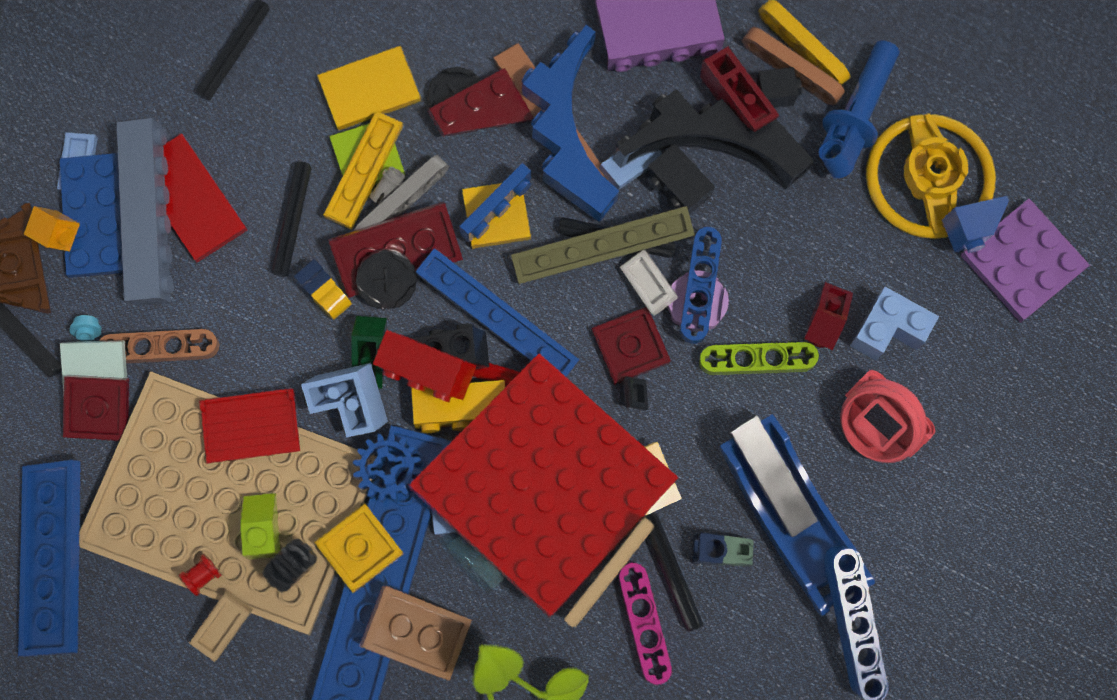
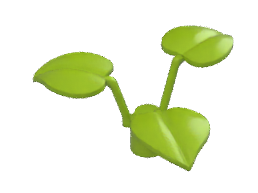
M480 645L479 657L474 666L475 671L473 674V687L480 694H486L488 700H494L492 693L505 689L510 680H513L540 699L579 700L585 692L589 681L588 674L583 673L580 669L568 668L557 672L548 681L545 692L539 691L518 677L523 667V659L516 651L491 645Z

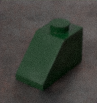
M356 316L351 334L352 367L371 363L378 389H383L384 375L382 373L384 369L373 365V362L387 330V318Z

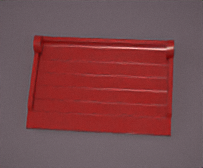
M293 388L199 401L207 464L301 451Z

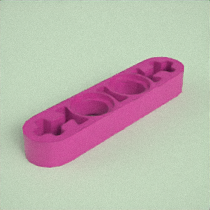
M629 563L619 573V584L642 674L650 684L661 685L670 678L672 668L651 586L645 568L637 563ZM629 569H633L636 574H641L642 578L637 581L638 589L645 588L647 594H636L631 598L628 597L627 592L634 591L632 583L625 582L624 577L629 574ZM643 599L648 602L650 606L649 614L645 617H637L632 611L634 601ZM651 630L656 633L658 642L655 647L645 648L641 644L640 636L643 631ZM661 649L663 656H656L659 666H665L666 671L661 673L662 679L657 680L655 675H649L648 669L653 667L652 659L644 660L643 653L652 654Z

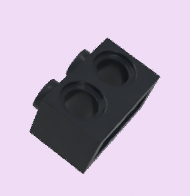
M459 324L456 326V330L452 331L445 329L431 330L428 336L418 337V341L438 350L442 347L443 352L477 365L475 370L489 368L486 331L474 327V324ZM469 341V349L464 352L465 344Z

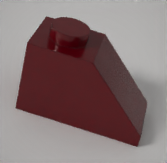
M825 282L809 321L804 339L817 347L833 350L847 321L853 293Z

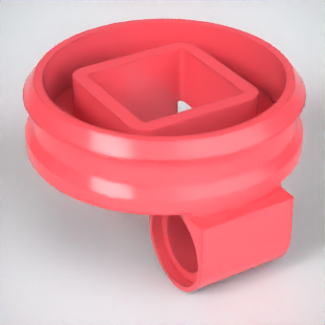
M869 370L845 395L847 398L843 403L840 415L843 433L850 445L858 453L870 460L880 463H895L907 457L911 458L935 434V426L926 417L917 397L906 387L887 380L881 373L875 370ZM876 404H879L901 425L890 439H887L864 417Z

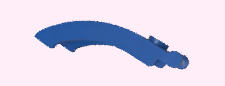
M772 414L763 419L761 423L818 520L816 523L793 538L790 537L733 439L720 445V449L742 494L764 532L811 600L818 614L823 616L830 612L829 608L833 606L831 592L822 597L818 591L829 584L824 563L826 552L829 548L838 545L854 550L858 554L859 552L823 502L803 468L789 436ZM846 554L842 555L838 560L839 569L847 565L848 557ZM863 564L866 583L869 588L875 584V581ZM853 585L845 590V598L854 593Z

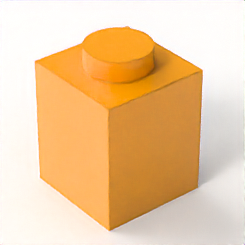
M34 206L24 235L47 248L70 252L80 223L59 211Z

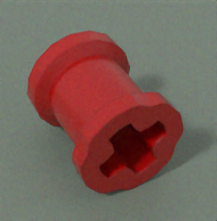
M202 554L200 556L201 560L187 572L182 571L178 574L183 583L195 596H198L201 593L200 589L215 577L219 579L222 576L215 564L205 554Z

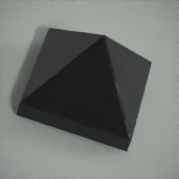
M628 376L624 377L620 399L626 408L648 410L646 380Z

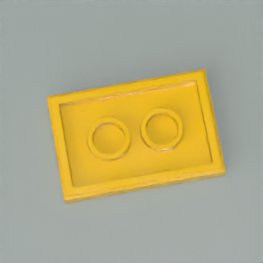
M401 46L317 75L338 131L372 119L375 111L387 114L421 101Z

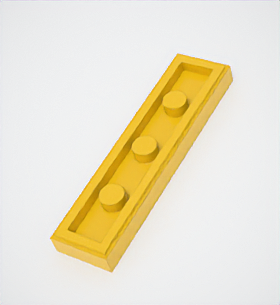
M375 111L323 214L326 219L352 230L403 128V122Z

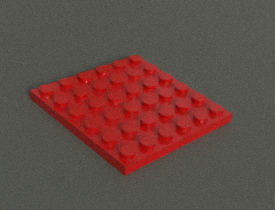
M539 353L409 484V488L542 612L551 618L673 486L679 477Z

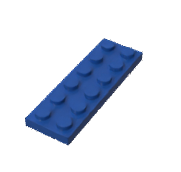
M66 460L22 466L18 656L20 657L78 653L81 461Z

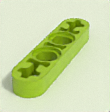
M807 342L712 345L702 351L699 357V365L702 371L709 375L806 372L816 365L819 354L816 347ZM771 350L779 352L782 357L781 364L777 366L768 364L765 358L766 353ZM787 350H791L790 356H798L801 350H805L806 355H811L812 358L806 364H803L802 359H792L790 361L791 365H787ZM741 351L749 353L752 358L751 365L747 367L739 366L735 361V355ZM726 352L731 353L729 357L730 368L726 367L727 361L718 362L715 368L711 367L710 362L705 361V359L709 358L710 353H715V357L718 359L726 358Z

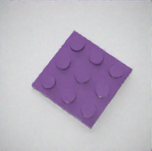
M1030 199L1026 200L998 224L994 235L984 243V248L973 253H968L965 250L960 255L1020 323L1090 266Z

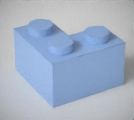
M884 287L876 297L850 347L875 361L884 353L892 337L918 350L926 342L939 316Z
M371 363L316 375L301 384L309 413L338 408L346 437L374 432L388 422Z

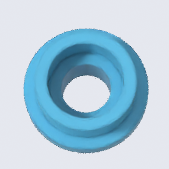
M77 316L70 325V334L80 341H92L101 335L102 328L99 325V320L93 316Z

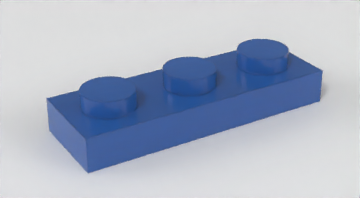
M522 163L459 226L460 235L468 242L474 237L477 239L481 238L490 227L488 223L495 216L500 218L505 214L511 205L509 202L516 195L520 197L531 186V170Z

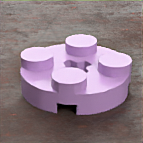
M695 271L696 275L700 278H707L711 275V273L706 271ZM685 273L684 276L672 284L671 287L679 298L667 306L672 321L679 326L681 324L688 273ZM717 277L709 330L715 328L723 319L729 303L728 293ZM695 292L690 296V299H694L696 294H700L701 300L706 301L707 304V298L703 293ZM694 314L691 326L686 327V329L692 332L702 331V329L697 327L700 315Z

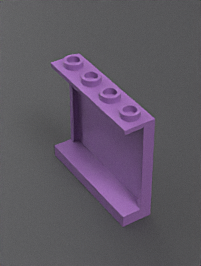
M595 0L608 59V71L624 72L638 65L652 67L660 64L661 61L672 59L675 62H680L688 59L690 56L700 54L703 57H708L722 50L724 35L716 0Z

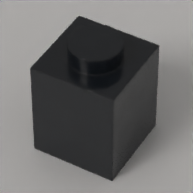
M794 67L759 71L755 81L774 108L794 106L798 95L802 93L800 77L795 76Z

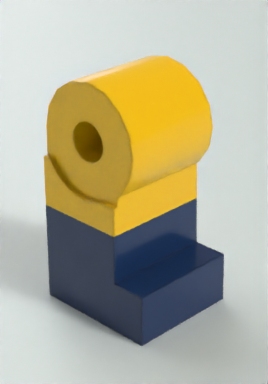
M315 259L294 276L297 284L332 320H335L352 305L348 297Z

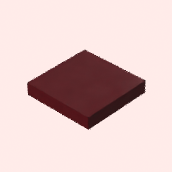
M647 306L591 329L614 385L622 383L624 377L634 378L671 363V359Z
M82 375L64 376L63 437L120 441L128 423L129 378Z

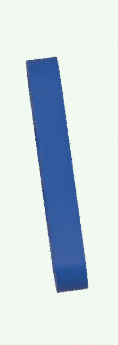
M712 227L701 228L696 233L692 246L680 324V335L684 341L690 344L702 342L709 330L722 243L720 233ZM705 236H711L710 240L715 242V244H711L708 256H702L704 243L699 241L704 240ZM700 263L707 264L711 268V275L707 278L698 277L694 270L695 266ZM695 292L703 293L707 298V304L703 307H695L690 301V296ZM694 314L700 315L697 327L702 329L696 336H692L691 331L686 329V327L691 326Z

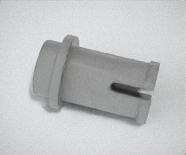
M389 167L388 170L385 169L382 172V179L369 195L375 203L379 198L378 204H381L398 186L404 183L403 179L405 176L398 169Z

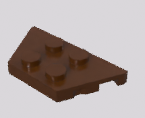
M25 203L21 206V211L9 219L4 217L0 220V303L48 314L51 313L39 243L24 235L32 213L31 204Z

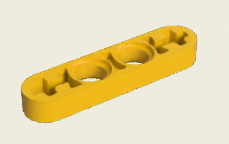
M768 0L759 9V15L762 20L799 56L822 70L841 85L850 78L849 71L844 64L779 2Z

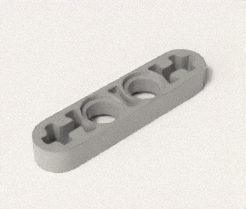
M438 155L433 156L356 226L354 231L400 216L444 176L449 166Z

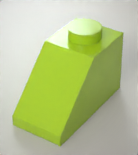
M276 493L244 496L240 523L242 556L249 560L275 557L280 551Z

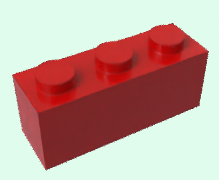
M386 330L373 365L384 369L382 375L397 381L401 377L409 379L408 386L420 391H425L426 387L434 390L432 396L446 402H450L451 398L464 399L477 366L389 330Z

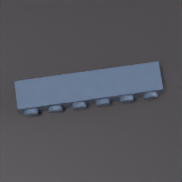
M152 118L116 122L124 301L135 306L171 302L170 294L173 293L174 284L172 277L169 275L172 251L168 245L167 236L171 231V223L166 215V204L169 203V191L165 186L168 163L163 151V145H166L167 142L166 132L162 125Z

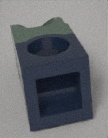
M707 533L696 534L693 536L692 564L752 566L754 540Z

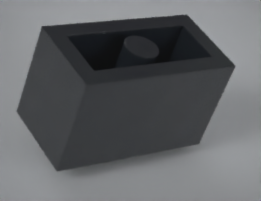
M673 144L649 164L647 168V182L656 192L661 191L667 197L666 201L672 210L687 206L690 215L713 194L715 186L676 144Z

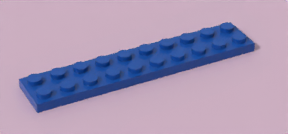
M392 425L387 437L388 440L390 434H394L396 442H399L404 437L407 439L406 448L410 446L416 448V452L412 457H420L421 463L415 465V468L421 470V472L451 443V441ZM389 448L392 455L405 457L402 452ZM389 461L384 462V468L380 470L389 475L391 474V468L396 466H392ZM408 470L401 473L397 480L398 485L405 479ZM375 479L374 485L386 488L383 481ZM409 486L406 488L409 496L406 497L400 492L397 494V502H394L391 496H387L385 502L382 503L379 500V494L369 499L368 508L404 554L355 593H352L345 583L312 700L380 699L391 659L359 646L382 586L390 587L408 595L411 589L432 509Z

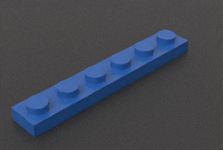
M435 248L416 270V274L530 362L540 353L567 377L580 360Z

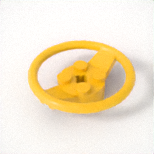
M935 114L910 116L888 127L872 146L866 165L868 191L881 215L892 225L908 234L933 239L948 237L942 219L956 207L957 190L963 184L968 174V160L964 151L961 148L958 149L954 144L947 142L948 139L943 137L938 127L956 133L969 143L976 152L981 162L984 176L983 190L978 202L993 199L996 184V173L992 157L980 137L961 122ZM905 130H909L912 151L905 161L904 179L912 195L916 199H923L929 226L913 223L900 216L887 203L880 189L878 181L880 157L889 142ZM935 165L936 169H941V172L939 174L934 173L930 167Z

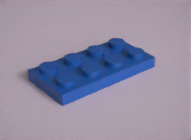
M118 153L60 158L63 214L80 223L70 252L65 251L66 276L74 278L123 273Z

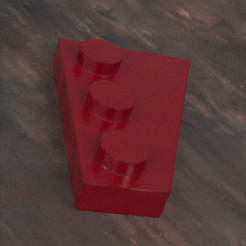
M505 68L428 110L442 137L476 132L492 127L499 128L521 122L527 123L532 122L534 119Z

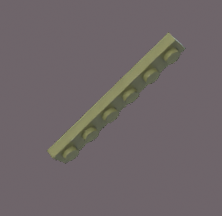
M685 206L515 253L511 257L518 282L521 284L695 236L688 208Z

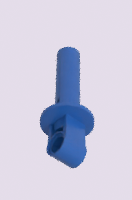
M881 40L875 43L845 109L832 110L823 119V127L827 135L819 148L818 155L830 175L834 178H843L849 175L855 167L861 150L873 146L878 138L877 130L869 119L900 54L898 47L891 42Z

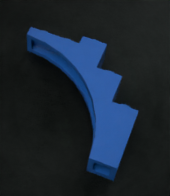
M585 25L580 33L575 31L567 42V49L562 54L557 53L551 60L549 67L540 62L535 69L530 68L524 74L521 82L523 83L522 95L542 109L531 123L533 126L532 138L555 154H550L542 165V181L600 223L618 200L619 190L601 175L587 156L578 137L572 114L574 81L582 61L595 41L596 31Z

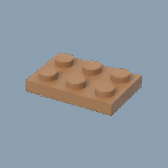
M382 586L359 647L450 681L472 620L390 587Z

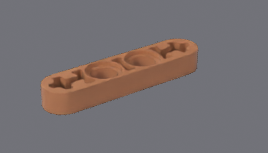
M752 27L742 39V43L751 53L773 68L784 69L794 67L795 76L800 77L802 87L823 102L835 105L844 94V88L839 82L763 30Z
M206 329L108 334L99 340L125 341V347H128L130 354L127 356L125 351L126 363L209 359L217 354L220 346L219 340L214 333ZM190 337V341L194 344L202 343L203 338L206 337L209 342H212V345H208L206 351H202L199 346H190L192 352L188 353L189 344L187 338ZM172 338H178L182 342L180 351L174 354L168 353L166 351V343ZM140 340L151 342V349L146 355H138L135 352V346Z

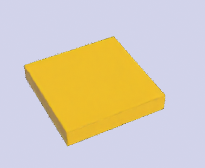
M502 183L462 189L467 218ZM524 194L520 197L516 195L509 202L511 205L505 214L500 218L495 216L488 223L490 227L481 238L477 239L474 237L471 240L472 249L531 240Z
M363 504L314 542L352 593H355L404 554L366 504Z

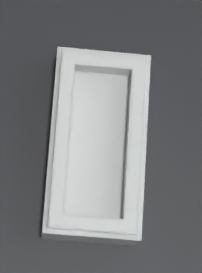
M641 250L620 266L629 282L654 316L679 298L646 250Z

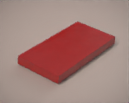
M180 134L167 142L166 145H163L164 157L168 163V173L165 175V186L169 191L166 215L170 219L171 226L196 263H198L248 230L183 134Z

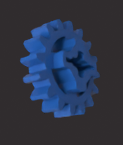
M392 433L388 440H384L382 435L378 434L377 443L374 444L371 440H366L369 447L366 451L358 448L357 452L362 458L361 460H353V465L360 468V471L353 473L355 479H363L358 487L360 490L369 488L367 494L369 498L372 499L376 494H379V500L382 503L385 502L387 496H391L392 500L397 502L398 493L401 492L404 496H409L406 488L414 480L413 477L421 473V470L415 468V465L421 463L420 457H412L416 452V448L414 446L406 448V438L403 437L399 442H396L395 435ZM389 448L402 452L405 457L392 455ZM377 452L378 456L372 464H368L371 456ZM389 461L392 466H396L391 468V474L389 475L380 470L384 468V462ZM408 470L405 479L398 485L397 480L401 473ZM369 479H380L385 483L386 488L374 485Z

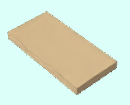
M644 517L564 621L572 627H576L653 530L654 524Z

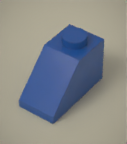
M1007 196L955 207L942 219L954 252L967 250L968 253H973L985 247L984 243L994 235L1009 202Z

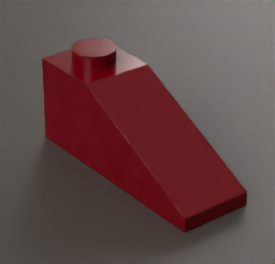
M728 46L703 61L700 78L718 101L722 99L753 132L779 118L778 112Z

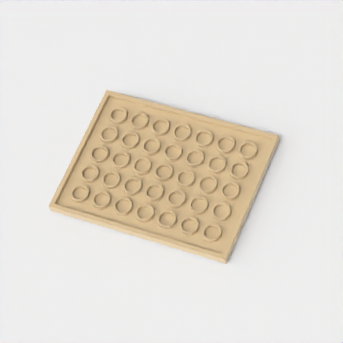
M150 371L79 532V547L187 589L188 587L183 583L178 574L182 571L187 572L201 560L200 556L205 554L215 564L222 576L219 579L215 577L200 589V594L220 600L224 593L229 591L253 609L252 614L311 635L336 573V570L314 542L361 507L369 491V488L360 490L358 485L363 479H355L353 473L360 471V468L353 465V460H361L362 458L357 452L358 449L298 427L300 452L207 464L199 401L220 397ZM372 455L368 464H372L377 456ZM276 493L280 550L291 540L300 539L307 543L317 555V561L314 566L287 592L280 593L262 575L263 569L273 557L249 560L242 556L240 523L244 496Z

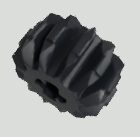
M293 539L272 558L263 569L262 575L280 593L287 592L314 566L317 561V555L307 543L300 539Z

